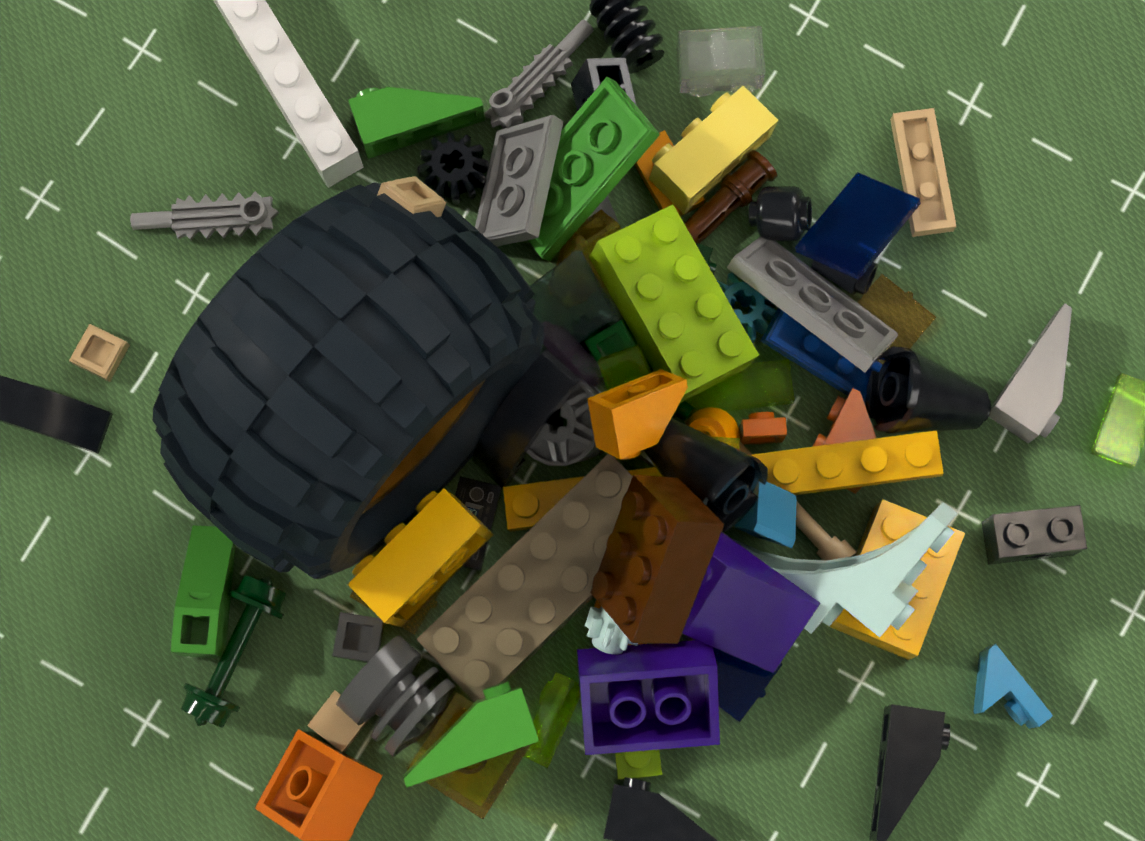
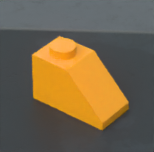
M659 369L587 398L596 448L617 459L627 460L639 456L642 450L658 444L688 388L687 379Z

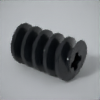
M591 0L589 6L590 13L597 18V26L604 32L605 42L612 46V56L614 58H626L629 74L650 67L664 56L665 52L663 50L655 49L663 41L662 35L658 33L648 36L655 28V22L652 19L640 21L648 14V8L644 5L634 8L640 0Z

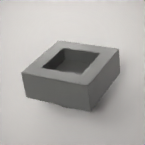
M340 612L332 656L368 662L381 648L385 623L380 618Z

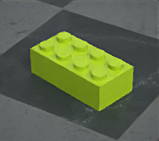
M673 204L597 241L589 258L653 372L663 369L687 379L688 388L680 403L747 369L759 356Z

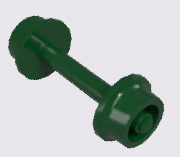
M245 575L238 588L230 590L228 596L245 603L246 606L206 690L189 683H185L183 687L186 690V697L181 710L195 716L194 720L197 726L206 725L209 722L223 728L230 714L238 712L240 709L238 705L222 698L225 689L262 612L281 620L284 616L281 612V606L286 593L273 587L270 576L261 578L259 581Z

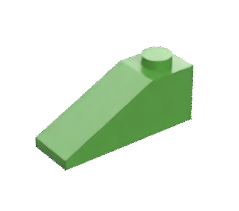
M372 87L364 89L356 97L348 99L368 159L449 133V131L452 132L485 121L483 103L481 98L396 87H385L382 89Z
M509 681L484 689L485 698L475 701L403 775L406 788L538 742L539 739L522 688L518 686L511 689Z

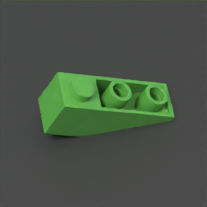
M192 526L174 608L170 652L180 656L221 658L226 648L231 600L228 593L232 589L235 544L216 526Z

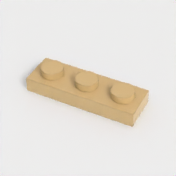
M934 108L893 113L890 120L912 237L953 232L957 226Z

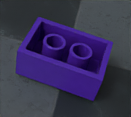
M698 640L679 641L678 644L628 645L627 649L621 654H608L597 648L577 649L585 755L720 745L718 674L712 646Z

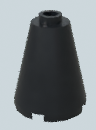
M893 346L883 352L879 359L885 360L879 372L872 370L866 391V409L869 418L875 419L877 425L873 427L878 431L906 433L977 429L988 419L991 412V401L984 388L909 348Z
M673 418L668 423L658 444L644 449L662 477L679 478L724 523L723 532L737 524L754 506L759 497L753 491L758 481L765 485L768 478V468L758 458Z

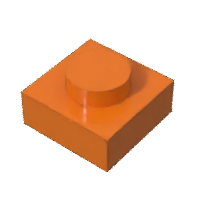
M773 412L751 413L748 415L749 419H742L739 426L740 442L743 445L782 443L787 435L786 417L775 418Z

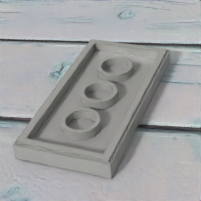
M759 237L736 254L727 266V269L865 373L898 336L896 331L776 241Z

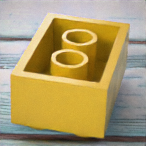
M445 488L439 493L432 491L426 495L416 507L419 513L407 525L402 522L394 527L384 539L387 545L375 557L372 554L366 556L352 571L355 577L347 585L386 624L403 627L494 535L456 496Z
M882 499L873 509L855 556L893 543L918 527L927 517ZM949 527L954 533L939 552L936 553L929 548L920 559L927 566L912 583V586L918 592L908 604L915 610L899 630L890 625L879 638L845 609L830 627L907 660L917 657L965 533Z

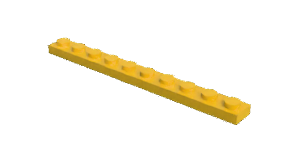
M937 430L752 454V456L758 458L768 468L767 482L794 495L941 477L944 474ZM656 467L628 471L632 476L634 474L662 477ZM585 476L503 487L507 530L511 532L531 529Z

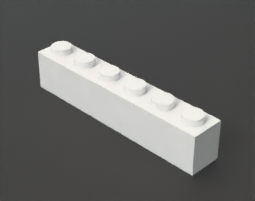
M213 0L326 186L329 188L364 168L356 146L265 0Z

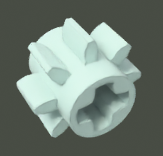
M602 606L600 609L590 607L585 626L589 628L587 636L592 638V644L595 648L608 654H621L627 649L628 644L638 645V643H632Z

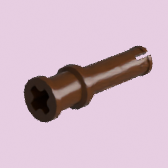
M751 150L747 154V161L732 175H725L720 183L721 188L686 221L685 226L696 244H700L739 206H748L753 201L752 195L767 181L772 182L778 177L775 168L762 154Z

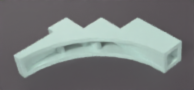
M942 502L918 527L893 543L859 556L833 560L791 559L762 552L733 538L731 539L821 603L804 628L810 634L822 622L830 627L845 609L880 638L890 625L899 630L915 609L908 603L918 590L912 586V583L927 566L920 559L929 548L938 553L949 540L954 531L948 525L958 513Z

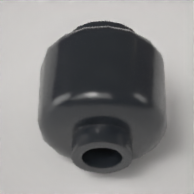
M796 186L764 187L760 191L757 201L750 202L749 224L751 227H757L759 236L772 241H798L804 231H810L811 198L805 197L803 191Z

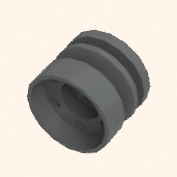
M571 371L580 380L562 407L551 415L527 451L533 459L548 466H568L606 453L596 448L587 401L589 397L612 389L605 378L589 371ZM558 412H561V417L567 419L566 426H563L561 420H557Z
M400 635L390 640L367 662L348 684L336 703L358 726L372 718L375 714L378 715L381 719L371 735L376 742L383 739L391 730H394L395 733L384 748L392 757L398 755L409 745L416 743L433 726L444 712L448 699L456 689V686L447 678L432 691L429 690L439 675V670L435 667L430 668L416 678L412 673L421 659V654Z

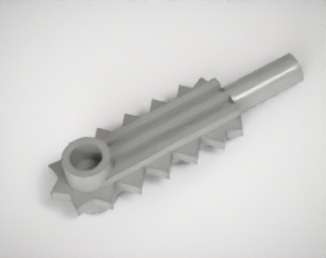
M581 20L555 48L551 44L543 48L540 54L534 55V61L530 65L523 66L524 71L519 76L512 77L513 82L507 88H502L492 94L489 99L491 107L484 113L487 118L491 119L492 127L501 125L504 129L522 124L524 112L527 109L534 108L533 103L538 98L545 97L544 92L548 87L556 86L555 80L560 75H565L566 69L573 66L569 56L594 31L587 21Z
M256 191L251 197L246 199L238 192L232 201H229L222 193L215 202H212L205 194L199 203H196L189 195L185 201L177 198L176 204H171L173 211L132 213L130 222L133 230L172 228L178 239L187 236L191 241L198 232H201L208 240L214 231H218L225 239L228 233L234 230L241 238L247 229H251L256 236L262 230L273 229L272 219L279 212L272 207V196L261 198Z

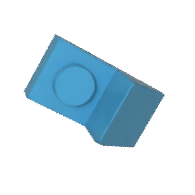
M758 481L753 493L759 498L748 513L733 527L759 539L792 548L796 539V496L767 481L765 485Z
M996 644L986 647L979 653L974 714L984 712L1004 697L1007 700V703L1004 704L1006 711L1020 726L1026 724L1029 729L1040 727L1053 716Z

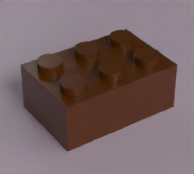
M633 474L627 493L623 496L614 529L608 537L607 548L599 570L593 578L590 592L632 643H679L724 523L679 478Z

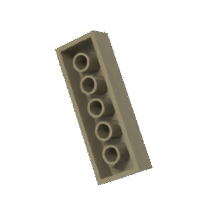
M607 454L416 639L474 702L485 698L484 689L507 682L594 598L590 593L593 578L599 570L607 548L608 537L614 529L623 496L627 493L633 477L614 456Z

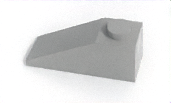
M1065 303L1052 316L991 406L989 418L1028 444L1038 437L1039 434L1046 438L1060 419V416L1054 412L1063 398L1072 308Z

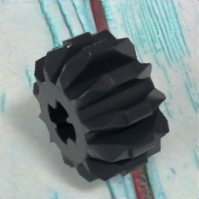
M449 131L446 136L447 142L442 144L439 139L433 137L431 140L433 150L422 149L420 156L424 163L418 166V174L420 177L426 178L423 183L433 191L436 190L440 197L445 200L448 194H450L453 203L458 205L461 201L460 194L465 193L468 198L474 200L476 197L474 186L484 187L487 180L483 173L488 171L489 162L482 158L484 148L480 144L471 146L470 136L466 134L459 142H456L454 133ZM456 164H460L461 169L454 167ZM446 167L449 169H453L452 172L448 173L446 171Z

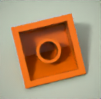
M298 729L255 809L300 840L349 841L368 802L374 796L376 787L383 775Z

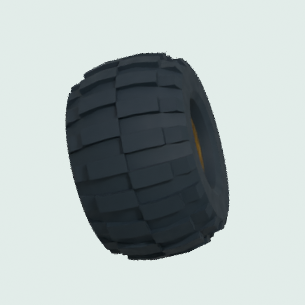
M373 182L365 187L360 184L344 190L314 206L274 235L227 281L186 334L168 367L158 390L160 393L153 407L152 421L157 426L155 431L162 438L160 454L165 460L164 466L186 499L244 552L278 572H289L295 565L312 578L322 579L352 567L385 544V537L394 527L402 522L407 525L419 513L416 507L426 495L432 491L439 493L473 457L476 446L488 424L515 385L540 355L545 338V327L533 314L536 302L532 297L535 293L512 261L457 211L445 205L441 217H436L431 211L412 214L385 193L377 196L381 184Z

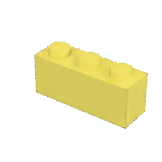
M744 86L738 89L732 96L728 92L724 93L712 105L710 109L712 113L703 121L700 118L693 120L682 132V140L674 147L670 143L666 144L652 159L654 166L649 180L683 214L720 183L725 175L730 174L747 158V154L751 150H757L767 141L778 123V119Z

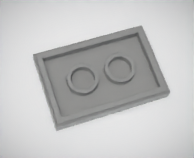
M554 115L497 130L489 169L486 175L487 181L483 188L475 228L496 247L539 237L564 122Z

